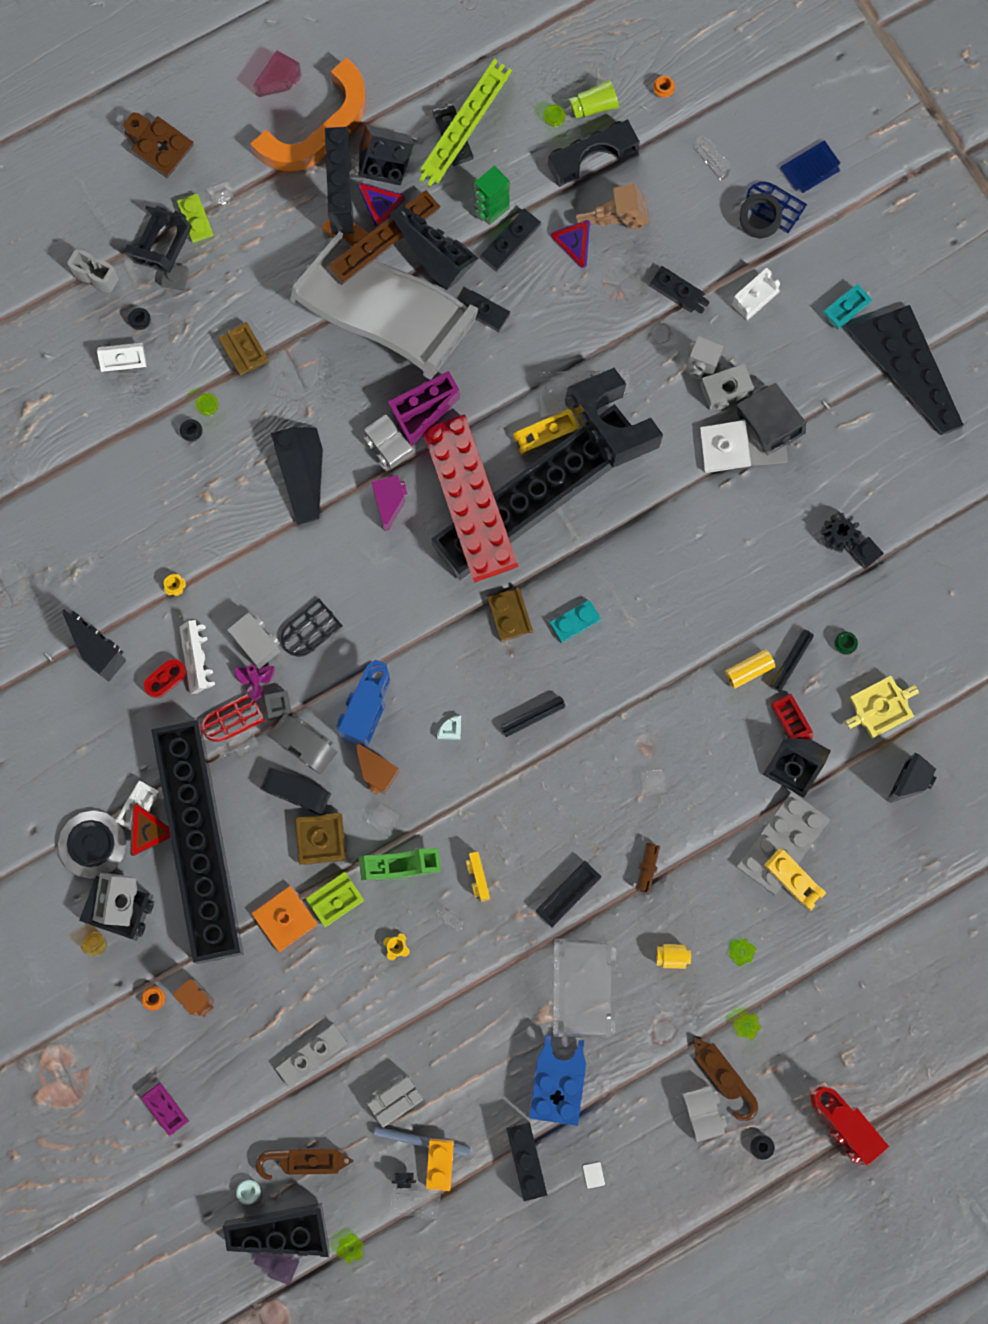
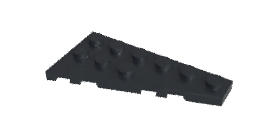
M910 305L847 328L846 331L855 337L860 343L861 348L874 358L880 369L898 388L902 389L908 396V400L921 410L926 420L941 436L964 426Z

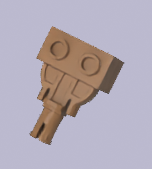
M635 183L613 188L614 200L608 201L602 206L597 205L594 211L576 215L577 223L589 220L590 225L599 224L602 227H605L607 224L624 223L628 229H640L644 225L650 224L647 200Z

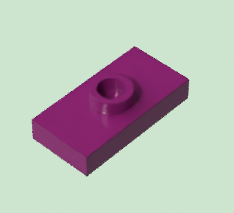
M161 1082L140 1097L169 1136L173 1135L190 1121Z

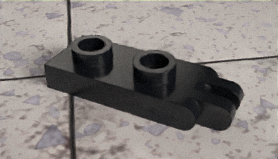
M661 266L649 285L691 313L695 310L702 314L705 309L699 303L705 307L710 303L709 300L704 298L705 293L664 266Z

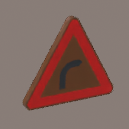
M138 804L132 806L131 856H135L171 838L169 826Z

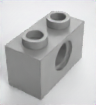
M745 364L704 377L700 383V388L709 410L726 408L729 403L734 401L740 403L742 399L750 397L754 390ZM728 385L732 387L733 391L725 392L722 387Z
M100 873L93 921L108 925L129 926L130 919L133 916L132 906L134 895L137 892V879L126 875ZM119 896L118 902L115 904V899Z

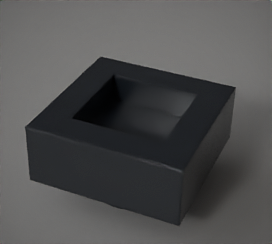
M867 537L850 552L865 570L884 554L870 537Z

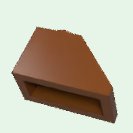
M358 744L356 749L363 780L368 784L366 788L376 795L379 792L385 795L400 772L399 768Z

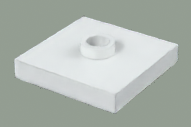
M746 420L700 427L706 473L751 466Z

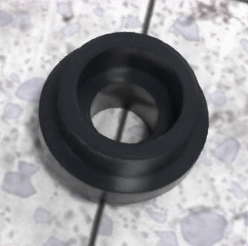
M135 308L129 313L128 322L133 329L144 330L150 325L151 316L146 309ZM143 317L144 320L142 322H136L137 318Z
M188 419L181 424L180 435L184 440L194 442L202 436L203 428L197 420ZM194 428L195 433L188 434V430Z
M758 1135L751 1141L750 1150L755 1158L766 1160L773 1155L775 1145L770 1137ZM760 1143L767 1145L765 1152L759 1151L758 1146Z

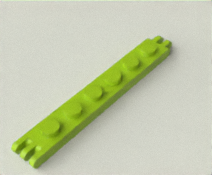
M493 59L421 167L419 172L422 175L419 181L423 183L426 177H429L430 180L426 185L429 188L434 181L439 184L513 70L510 68L505 74L502 72L506 66L503 63L498 69L495 68L498 63L497 59Z

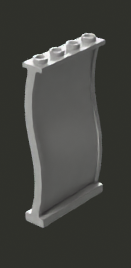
M339 231L334 238H329L325 249L316 254L313 263L304 268L302 276L292 282L290 286V291H292L290 301L295 303L297 300L318 316L338 327L374 340L396 351L422 369L424 372L423 376L431 380L474 324L478 308L473 305L467 307L442 289L420 278L390 268L376 260L341 285L327 269L330 263L352 247L351 244L343 239V233Z

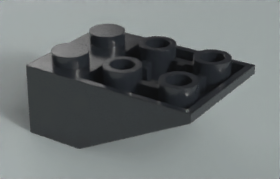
M64 609L62 611L82 660L109 682L126 662L122 656L124 652L112 640L104 641L106 638L94 626L90 625L87 627L88 623L76 612L68 613Z

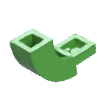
M438 848L358 857L361 881L395 880L441 872Z

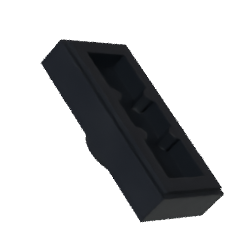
M471 290L463 303L467 307L473 305L478 308L476 320L497 332H500L510 316L509 310Z

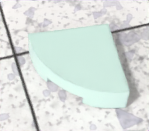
M461 715L451 717L444 722L438 731L437 739L461 740Z

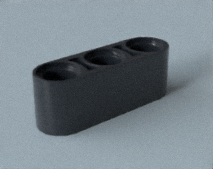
M269 767L260 787V790L319 815L323 814L332 794L325 789Z

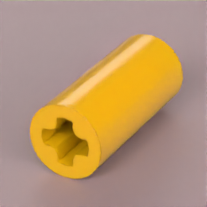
M764 649L730 667L724 673L731 687L736 689L775 668V663L770 653Z

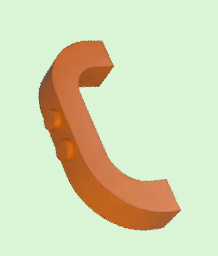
M347 57L331 71L332 82L346 96L342 107L307 139L297 144L282 143L268 130H265L250 143L252 153L262 163L280 171L303 170L313 166L326 156V127H348L349 137L351 136L352 131L358 126L365 113L366 93L360 71Z

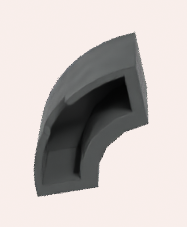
M284 714L268 736L309 768L322 774L338 753L331 747L333 742L324 735L318 737L305 727L307 723L295 715L294 718H291Z

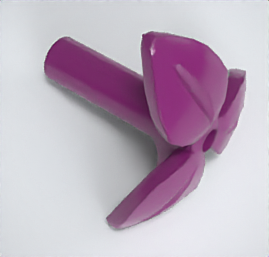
M253 664L248 665L247 668H234L235 677L241 684H252L248 688L247 694L254 701L261 698L264 693L259 683H269L275 672L274 666L262 667L258 673Z

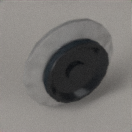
M88 811L79 813L67 822L60 833L58 849L60 858L68 870L79 877L94 879L96 876L100 877V873L109 874L118 867L124 858L127 843L125 832L121 825L115 822L116 819L104 812Z

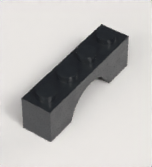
M628 119L623 122L617 121L603 131L597 130L593 132L590 137L573 141L566 148L553 150L548 155V167L558 186L561 187L579 178L580 165L587 156L597 152H604L620 160L639 151L640 141Z

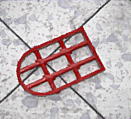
M247 694L214 710L203 720L202 732L204 736L212 742H221L264 722L265 720L259 705L253 700V702L239 708L237 704L249 699ZM255 705L257 711L245 717L242 716L241 712ZM234 706L233 712L222 717L219 713ZM238 714L239 718L237 721L227 726L224 725L223 721ZM257 714L260 715L261 718L246 724L245 721ZM217 716L214 721L208 723L212 717ZM220 723V729L208 735L206 734L205 729ZM239 723H242L243 727L231 733H228L227 730H229V728ZM221 732L225 734L221 737H213Z

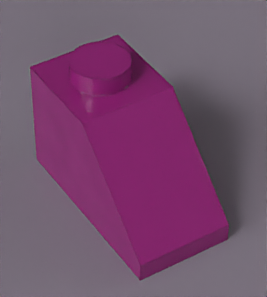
M398 475L371 482L384 531L390 529L405 503L404 495L408 494L405 482H400Z

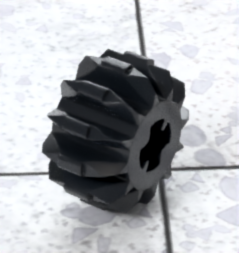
M841 513L839 519L837 516L832 515L830 521H825V529L821 531V534L827 536L823 540L824 543H832L829 548L830 550L837 546L838 552L842 553L844 547L850 551L853 548L852 545L859 543L857 537L861 536V531L856 529L860 524L859 522L852 524L853 516L845 519L844 513ZM839 529H840V532H842V530H843V531L846 533V534L844 535V537L842 536V534H841V535H838V534H837V531H838Z

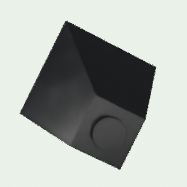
M784 739L763 775L804 798L824 767L831 750L812 739Z
M915 752L906 759L887 801L892 803L923 793L927 788L931 789L937 778L934 776L936 768Z

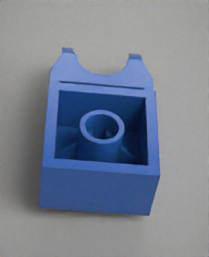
M378 660L368 664L355 692L349 694L346 701L347 711L345 715H340L336 725L341 739L368 748L385 708L383 698L390 683L387 664ZM376 672L384 673L380 679L372 677Z
M546 1035L544 1047L537 1059L529 1119L578 1126L586 1070V1061L583 1053L584 1040H578L577 1049L571 1059L561 1061L553 1055L551 1036ZM556 1090L561 1091L560 1095L564 1096L563 1101H559L558 1105L553 1104L554 1100H550V1095L555 1094Z

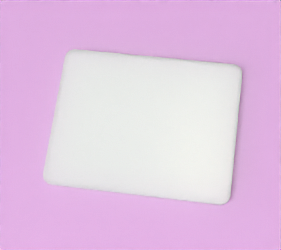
M600 1162L583 1166L588 1189L605 1185Z

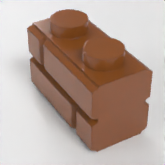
M188 979L174 992L173 996L183 1005L190 1015L202 1016L204 1018L214 1009L212 1006L215 1001L214 998L196 980Z

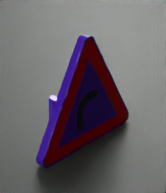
M360 183L358 186L376 227L385 222L392 211L397 209L405 200V196L363 183Z
M589 220L551 233V237L581 268L587 266Z

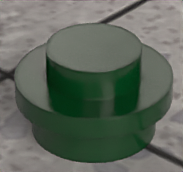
M845 631L836 636L834 646L839 653L849 655L857 649L858 640L853 633Z

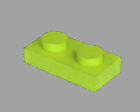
M198 193L177 201L181 213L187 217L186 220L192 225L189 234L193 243L214 236Z

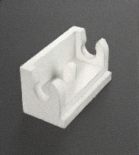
M768 268L763 270L734 296L732 306L747 321L780 292L779 280L774 282L771 279V271Z

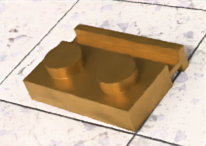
M247 322L218 337L240 377L269 362L267 355Z
M520 588L487 597L501 642L523 636L527 633H533Z

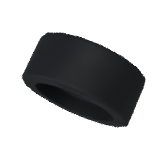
M765 193L753 194L742 204L740 224L743 230L751 237L758 239L768 238L780 227L782 208L778 200L772 195ZM758 203L767 204L774 211L773 222L770 226L762 229L753 227L748 221L747 216L750 208Z

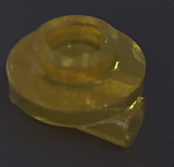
M92 932L85 936L80 947L84 954L99 956L106 950L107 941L102 933Z

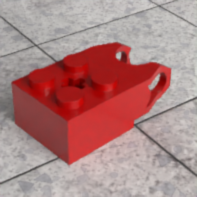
M819 1086L810 1093L813 1108L831 1129L829 1135L837 1144L845 1146L847 1149L845 1154L854 1164L868 1166L890 1147L857 1107H850L834 1089ZM824 1092L829 1096V1102L825 1106L820 1102V1096Z

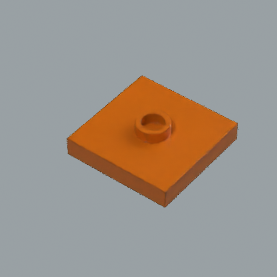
M291 886L252 913L279 953L318 925Z

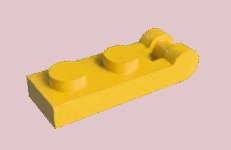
M568 409L515 432L512 437L520 446L519 452L521 456H526L534 450L574 434L580 428L572 411ZM532 435L534 441L528 443L526 437Z
M779 848L764 865L798 902L809 911L815 907L814 903L819 898L822 899L826 894L783 849ZM807 889L811 891L808 897L803 894Z

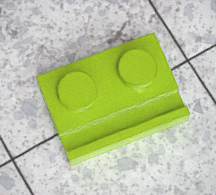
M346 872L306 898L325 928L365 901Z

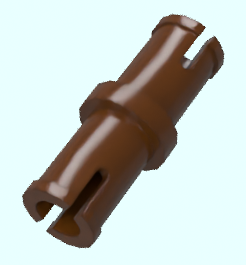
M646 843L643 861L639 863L640 874L636 890L650 893L654 873H657L658 869L656 863L661 846Z

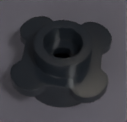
M394 1173V1180L391 1181V1184H397V1188H411V1183H416L414 1173Z

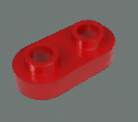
M177 659L166 661L145 679V692L152 698L163 697L185 678L186 668L184 664ZM175 668L178 669V674L172 676L171 671ZM159 683L161 685L160 689L154 691V684Z

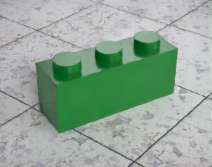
M495 165L474 182V212L481 221L485 220L490 225L510 209V181Z

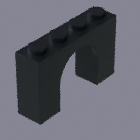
M326 127L327 200L332 234H337L339 231L343 234H354V214L350 186V171H352L351 147L348 127Z
M615 367L568 386L565 397L567 408L573 411L579 425L585 428L591 442L597 445L603 459L608 461L612 468L660 448L663 433L652 418L629 427L619 428L608 425L599 417L597 413L599 408L624 396L626 382Z

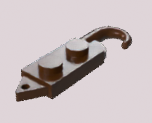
M694 1038L696 1053L694 1059L722 1095L732 1100L743 1096L749 1104L750 1110L746 1115L733 1112V1116L740 1121L753 1119L758 1111L756 1097L714 1043L709 1044Z
M338 1149L268 1150L259 1155L255 1167L260 1177L271 1180L272 1175L266 1174L263 1170V1164L267 1160H280L282 1170L289 1175L338 1174L339 1170L351 1164L354 1160L339 1152Z

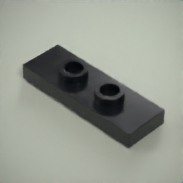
M524 208L480 255V258L497 272L541 226V221Z
M584 861L535 912L553 928L602 876L588 862Z

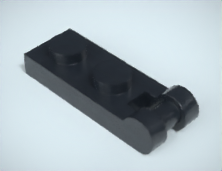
M453 102L446 104V107L432 109V114L441 137L457 115ZM449 115L451 120L443 122L442 117ZM466 141L452 162V166L474 159L468 141Z

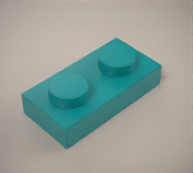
M856 284L824 310L823 315L839 330L872 302V299Z
M588 600L550 622V625L562 644L599 623L601 617L592 602Z

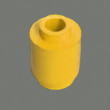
M663 944V946H657V966L686 969V964H691V950H687L686 945Z

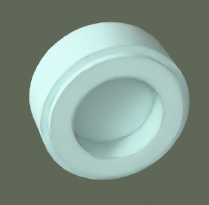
M254 1180L241 1182L236 1189L237 1199L245 1205L256 1203L261 1196L260 1185Z

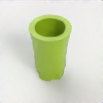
M610 79L569 99L573 115L576 119L619 109L618 99Z

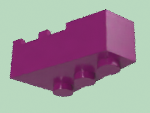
M447 371L388 401L389 410L411 447L424 435L423 433L429 427L433 426L460 399V390L450 372Z

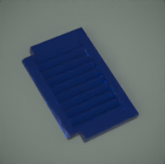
M824 140L785 163L780 169L796 191L800 189L802 193H805L840 172L838 166L841 162Z

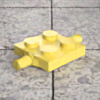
M889 676L849 698L855 708L856 716L845 720V725H848L847 728L850 730L862 724L873 739L914 717L908 706L907 699L919 694V691L915 685L902 691L896 685L892 676Z

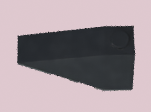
M400 206L390 214L429 276L435 280L438 286L445 290L455 285L479 259L458 240L452 242L444 237V231L439 228L435 230L428 227L425 219L405 206Z
M290 427L272 432V440L297 525L318 520L320 518L323 448L317 428Z

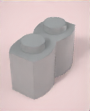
M74 250L67 262L77 279L86 283H92L100 291L111 293L119 280L114 268L108 262L94 259L86 251Z
M386 414L363 429L365 443L370 449L374 447L379 454L376 456L383 466L388 465L392 469L413 454V450L407 440Z
M706 1086L681 1094L695 1142L725 1134L724 1128H727L724 1114H719L717 1104H720V1099L716 1089L712 1090L711 1086Z

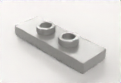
M333 1024L275 1069L289 1088H291L345 1047L348 1042Z

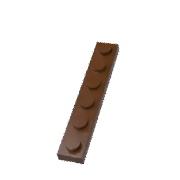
M427 190L405 205L406 208L425 220L436 213L441 207ZM391 216L330 263L327 269L343 285L400 241L404 235Z

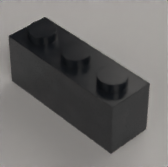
M530 1122L506 1127L523 1201L548 1196Z

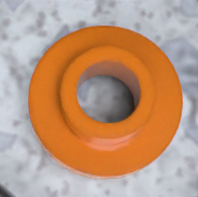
M660 76L654 81L653 91L658 97L668 98L674 93L675 83L670 77ZM666 86L668 89L662 90L660 87Z
M155 986L145 989L141 996L142 1005L151 1011L162 1008L166 1000L163 990ZM152 994H156L158 997L156 1003L150 1002Z

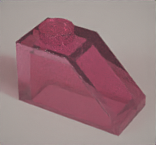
M276 50L253 85L256 96L263 97L289 91L293 84L296 85L301 78L302 73L299 62Z

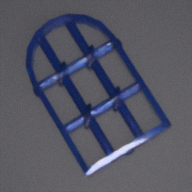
M758 182L753 184L747 192L746 199L750 197L749 194L753 189L770 195L774 190H777L788 197L786 201L776 199L782 205V212L788 208L798 214L794 221L782 215V219L789 222L791 226L787 229L780 225L779 229L789 234L807 204L772 183ZM766 185L772 188L766 192L758 186ZM790 199L803 206L801 211L788 205ZM758 203L760 206L757 211L753 207L750 208L756 216L769 223L773 222V220L760 213L762 208L774 213L771 207L764 203Z

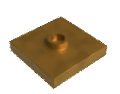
M342 813L295 818L299 866L347 861Z

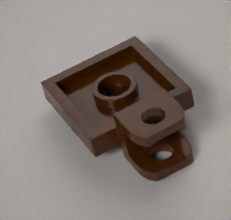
M133 112L123 124L126 137L135 143L131 152L167 179L194 145L192 140L159 116L151 123L141 114ZM166 143L168 150L158 151V144Z

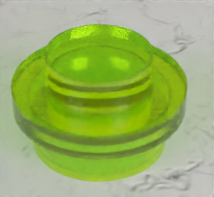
M557 104L550 105L544 111V120L552 127L562 125L566 119L565 110Z
M204 393L197 398L196 408L202 415L209 416L218 410L219 402L215 395Z

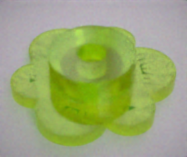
M747 939L734 940L730 944L732 951L729 952V957L734 959L737 966H743L746 962L751 963L753 961L752 955L755 954L756 947L753 944H748Z
M743 1012L739 1015V1018L733 1021L734 1029L738 1030L737 1035L739 1037L745 1036L749 1040L754 1039L756 1032L761 1029V1025L757 1023L758 1016L755 1013L747 1015V1013Z
M349 1234L346 1238L339 1240L340 1247L336 1251L339 1258H345L347 1263H351L353 1259L356 1261L362 1259L363 1251L361 1249L364 1247V1243L358 1241V1237L355 1234ZM349 1246L353 1247L352 1251L349 1250Z

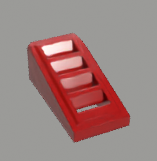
M792 694L771 703V707L788 739H813V731ZM789 704L792 706L783 712L779 710ZM796 713V716L785 720V717ZM800 721L801 724L790 729V725Z

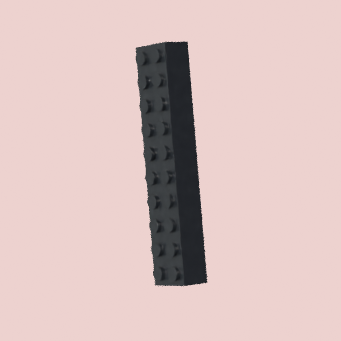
M615 404L599 415L608 425L619 428L632 426ZM584 427L493 493L510 543L612 469L609 462L603 459L597 445L591 442L589 434ZM453 522L431 538L434 549L460 581L470 574V570Z
M198 720L151 729L193 963L201 964L244 955L202 724Z

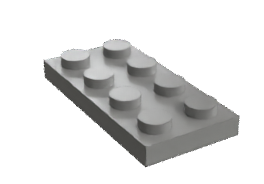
M791 792L736 868L775 896L783 885L765 868L766 862L780 848L799 864L831 819L797 794Z

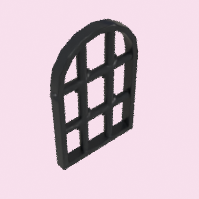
M319 598L285 626L281 633V644L288 654L295 657H303L314 652L316 648L341 629L343 625ZM320 603L324 608L311 617L308 611ZM327 611L332 618L320 627L316 620ZM305 614L308 618L307 622L299 629H296L293 623ZM335 620L339 626L327 635L323 630ZM313 623L316 631L304 639L300 634L302 633L301 631ZM290 627L293 630V634L283 641L285 631ZM320 632L325 638L314 647H311L309 640ZM297 635L301 640L300 644L292 651L286 649L285 644ZM303 645H306V647L309 649V651L305 653H295Z

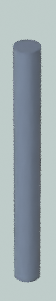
M379 1126L375 1127L374 1136L429 1148L430 1138ZM454 1144L453 1154L469 1156L470 1147Z

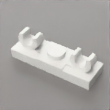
M196 620L187 621L179 628L190 694H198L202 690L214 686L215 682H208L205 679V676L211 675L213 670H204L203 668L205 654L201 649V644L208 639L207 637H200L198 631H203L206 627L205 625L197 626Z

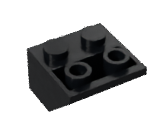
M366 125L359 146V177L401 186L414 145L409 136L404 133Z

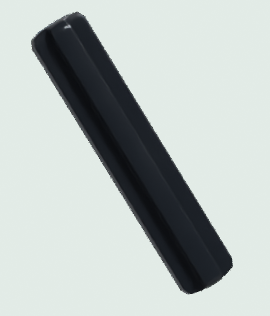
M804 629L771 683L770 687L775 691L781 692L812 641L814 637L812 632Z
M558 696L502 724L501 731L505 737H508L565 708V702L561 696Z

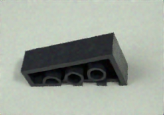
M322 1203L227 1220L223 1225L227 1251L265 1252L280 1255L298 1254V1256L314 1255L320 1257H329L330 1255Z

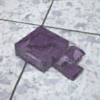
M258 1253L253 1264L270 1269L267 1277L290 1286L299 1261L283 1254H276L274 1259Z

